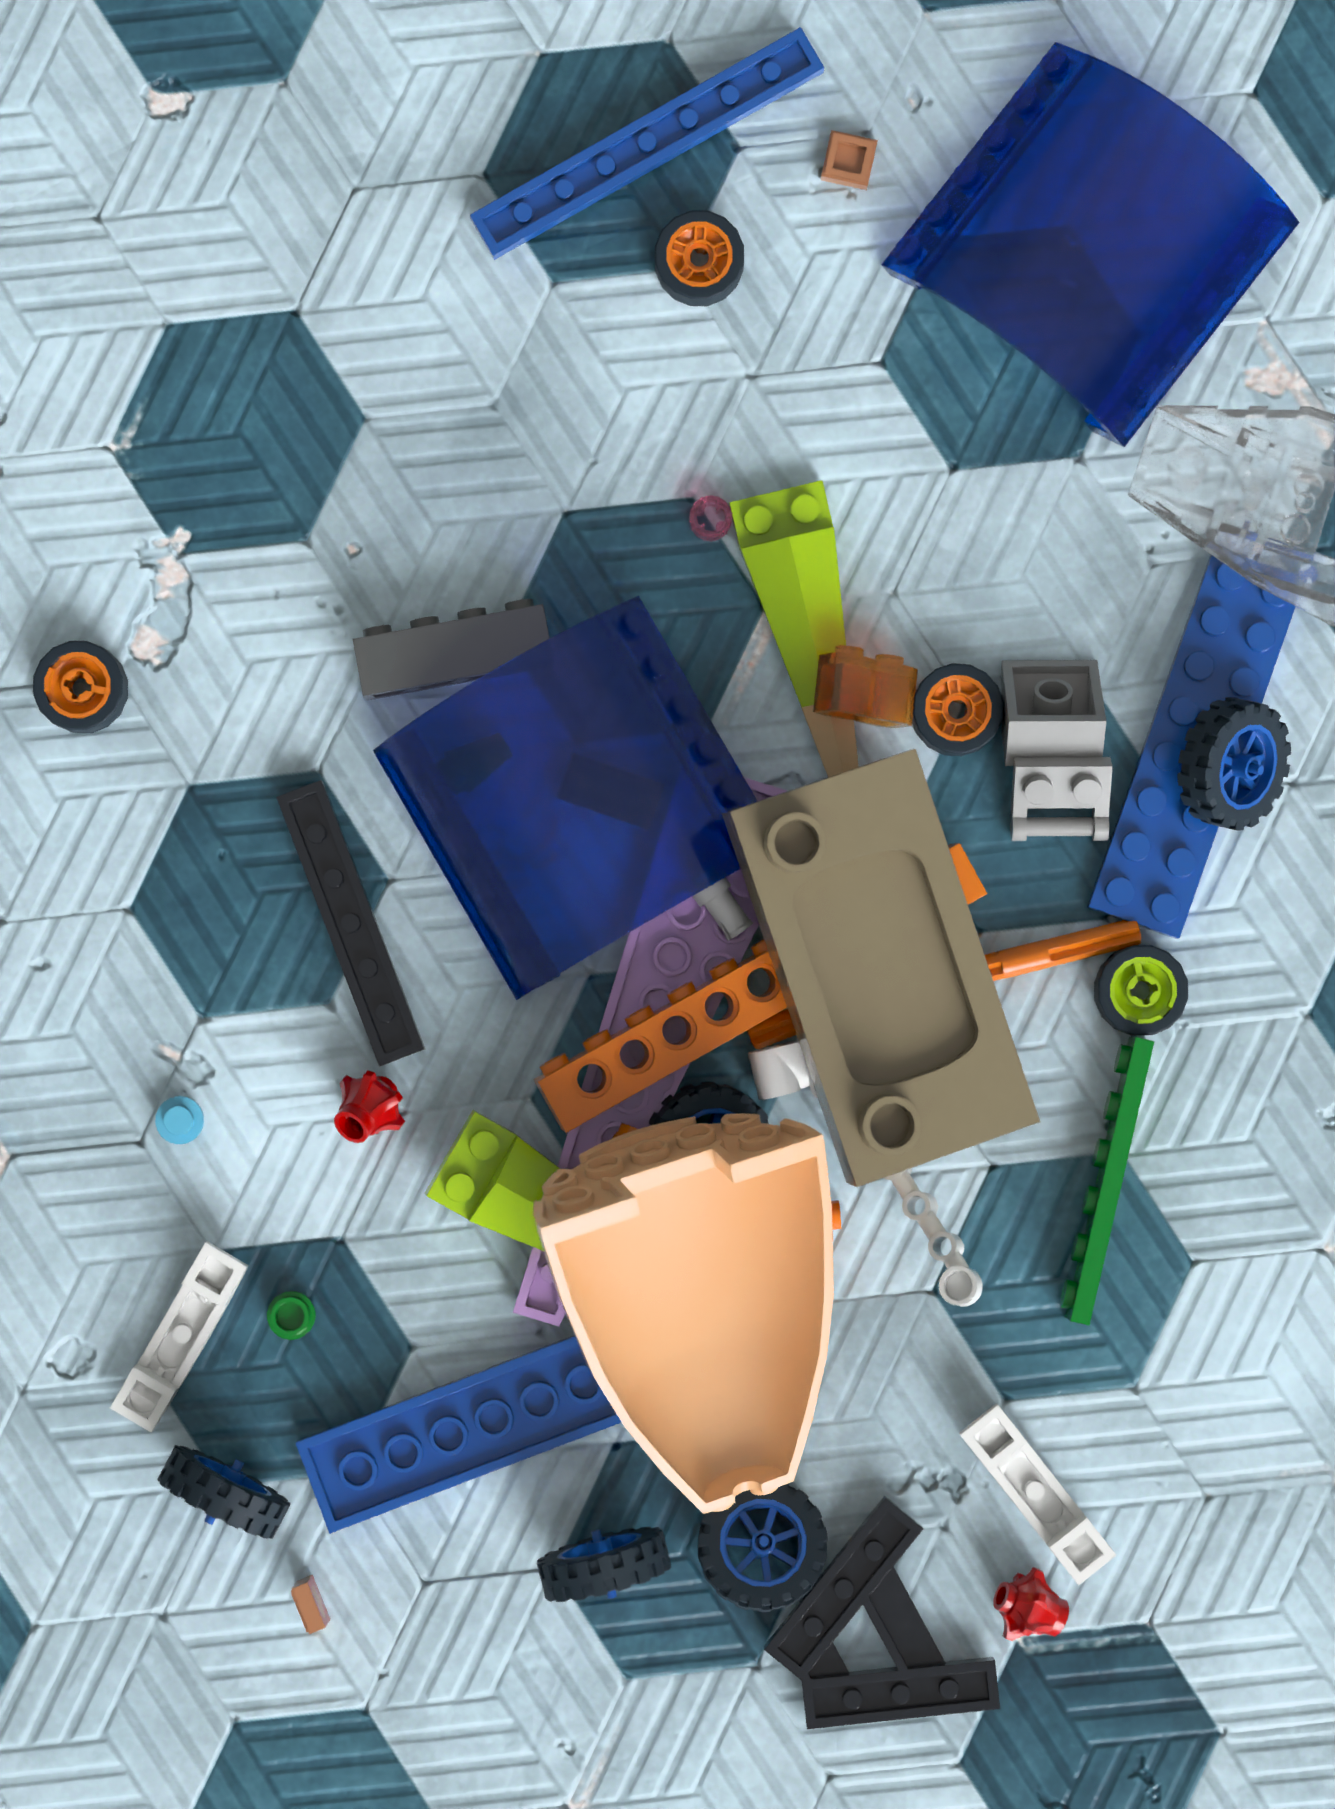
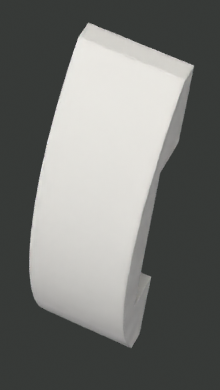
M208 1241L204 1243L181 1283V1289L139 1362L132 1368L110 1409L149 1432H153L206 1345L249 1265Z
M997 1403L959 1432L960 1436L1078 1585L1116 1556L1111 1547Z

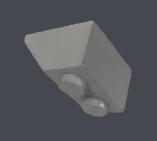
M1002 660L1001 696L1004 702L1002 742L1005 766H1013L1014 757H1103L1106 715L1097 660Z

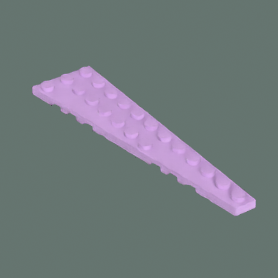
M682 759L599 1032L608 1029L610 1035H613L628 1026L624 1019L635 1011L647 1005H650L652 1010L655 1011L670 1002L666 995L674 989L690 981L693 982L695 988L712 979L708 972L709 970L734 957L737 964L741 962L759 926V922L722 813L778 795L787 790ZM710 867H712L717 876L722 873L731 884L728 890L746 916L753 922L746 930L727 941L725 934L705 905L699 907L692 896L696 890L690 881ZM720 992L711 994L705 1002L706 1014L711 1019L724 996ZM673 1016L665 1021L662 1028L665 1040L670 1044H674L684 1038L686 1024L681 1017ZM637 1040L626 1042L620 1050V1059L626 1067H635L644 1058V1048ZM596 1064L588 1065L581 1088L583 1091H593L602 1082V1072ZM689 1064L569 1131L558 1167L572 1170L580 1165L579 1155L598 1144L612 1139L621 1123L637 1129L651 1126L648 1122L653 1112H659L663 1107L661 1102L670 1094L674 1096ZM533 1247L513 1313L559 1327L566 1313L557 1294L545 1253Z

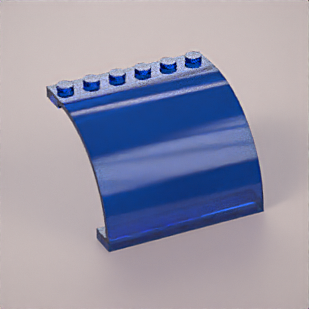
M1055 42L881 265L890 276L919 290L923 288L933 293L1001 337L1042 369L1090 413L1084 422L1092 432L1125 447L1300 222L1276 191L1243 157L1182 107L1127 72L1089 54Z
M639 595L559 633L494 669L413 720L373 750L516 1000L553 981L562 972L648 921L741 870L722 813L757 802L755 795Z

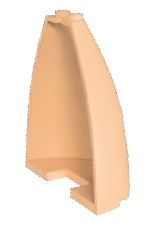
M726 1114L722 1117L721 1123L697 1124L696 1117H689L634 1130L579 1155L581 1164L572 1170L558 1169L542 1185L544 1196L541 1201H534L533 1214L554 1285L592 1375L628 1432L661 1472L703 1514L730 1508L735 1503V1497L743 1491L750 1490L754 1495H767L774 1492L779 1486L794 1481L812 1424L825 1368L834 1298L832 1205L826 1150L823 1135L820 1132L791 1119H783L779 1122V1126L761 1123L759 1114Z

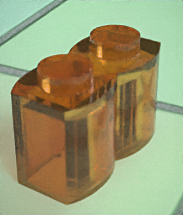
M846 645L835 646L834 653L819 655L813 705L814 713L885 728L912 726L918 669L903 665V657L878 654L875 655V659L863 656L864 649Z

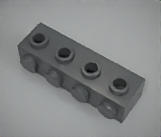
M521 599L504 604L505 611L486 614V608H472L458 612V620L439 623L438 616H430L410 621V629L392 632L391 625H381L362 630L364 637L353 639L363 697L369 701L555 666L543 604L534 606L533 599Z

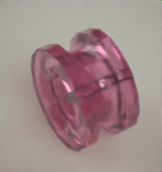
M712 495L704 496L693 504L690 510L689 523L691 530L700 539L705 541L720 540L731 528V508L722 498ZM708 506L716 507V514L720 512L724 514L725 520L717 522L716 530L713 531L705 530V523L699 525L697 522V516L704 515Z

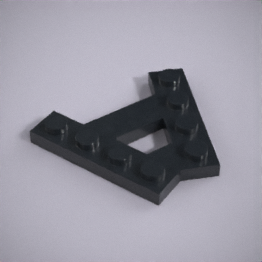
M886 1496L881 1499L820 1575L810 1591L799 1601L764 1645V1650L802 1681L807 1729L1000 1709L994 1657L945 1662L898 1576L894 1565L924 1528ZM862 1605L896 1667L849 1672L833 1641Z

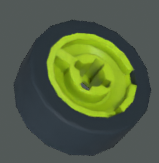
M1133 945L1112 953L1100 966L1094 981V1001L1101 1017L1114 1029L1133 1036L1155 1035L1169 1029L1182 1016L1188 1001V979L1181 964L1169 952L1152 945ZM1138 981L1145 982L1149 987V995L1143 1000L1131 994V989H1134Z

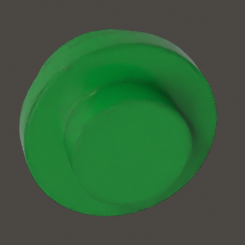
M287 1291L279 1294L272 1300L267 1311V1321L271 1330L277 1336L287 1340H295L305 1336L312 1329L316 1319V1311L312 1301L305 1294L297 1291Z

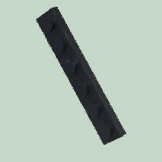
M319 780L276 797L379 1067L425 1050L424 1043L324 782Z

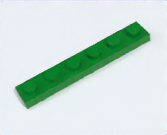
M1129 1037L1128 1044H1120L1117 1051L1114 1072L1121 1075L1117 1092L1109 1091L1104 1107L1103 1119L1110 1120L1106 1139H1098L1093 1155L1092 1165L1099 1167L1095 1186H1087L1083 1199L1082 1213L1088 1215L1085 1232H1077L1073 1242L1071 1260L1077 1262L1074 1280L1066 1279L1060 1300V1308L1067 1309L1065 1318L1071 1322L1090 1326L1155 1042L1152 1040Z

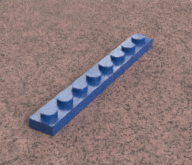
M799 27L470 214V219L492 258L496 260L824 73L825 67L804 31Z

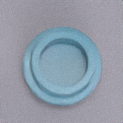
M176 1096L167 1099L161 1104L156 1113L155 1124L158 1133L166 1141L173 1144H186L195 1140L200 1135L204 1126V1114L199 1104L193 1099Z

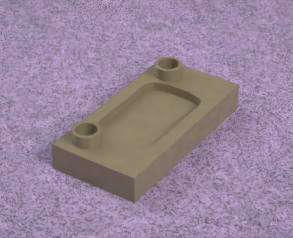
M916 749L904 751L722 813L846 1183L859 1187L1040 1122Z

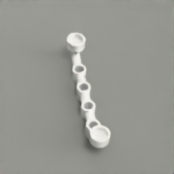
M810 1076V1080H809L810 1090H811L812 1094L818 1099L817 1094H816V1091H815V1088H814V1085H813V1082H812V1079H811V1076ZM912 1168L885 1177L884 1179L892 1181L902 1197L904 1214L909 1219L916 1220L929 1239L928 1250L930 1255L936 1260L943 1261L947 1268L939 1281V1291L943 1299L949 1304L956 1306H969L975 1303L982 1293V1280L975 1270L969 1268L962 1256L964 1252L962 1239L956 1234L946 1232L936 1216L938 1211L936 1199L931 1194L919 1190L910 1175ZM923 1198L925 1210L922 1214L918 1215L915 1211V1204L919 1199ZM948 1238L952 1248L944 1256L941 1252V1244Z

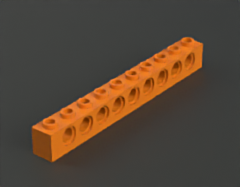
M949 844L948 847L967 904L969 905L985 896L987 892L961 844ZM763 939L750 947L754 955L737 964L733 957L709 970L708 972L712 979L695 988L693 982L690 981L674 989L666 995L670 1002L661 1008L653 1011L650 1005H647L630 1014L624 1019L628 1026L615 1034L610 1035L608 1029H605L582 1042L585 1051L570 1059L567 1058L565 1053H562L542 1064L539 1068L543 1074L533 1080L561 1130L565 1133L573 1130L786 1009L787 1005L765 940ZM761 968L768 974L770 985L764 994L755 996L747 987V979L753 970ZM720 992L728 1001V1010L722 1018L713 1020L706 1014L705 1002L711 994ZM679 1016L686 1024V1034L680 1042L670 1044L665 1040L662 1028L667 1019ZM637 1040L644 1048V1058L639 1065L630 1068L626 1067L620 1059V1050L626 1042ZM588 1064H596L602 1072V1082L593 1091H583L577 1082L580 1069Z

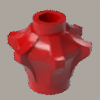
M367 1070L363 1078L355 1079L346 1075L339 1083L342 1092V1102L339 1112L335 1115L334 1124L337 1131L348 1141L362 1143L369 1136L378 1134L380 1131L399 1130L405 1123L398 1110V1103H400L403 1097L389 1078L384 1076L376 1077L375 1072Z
M1033 1567L1026 1576L1017 1573L1011 1583L1002 1582L994 1595L993 1606L996 1610L1000 1611L999 1613L1003 1618V1637L1007 1640L1014 1641L1022 1636H1029L1031 1634H1047L1055 1637L1061 1633L1068 1620L1069 1604L1067 1600L1060 1598L1057 1593L1050 1589L1046 1583L1043 1571Z

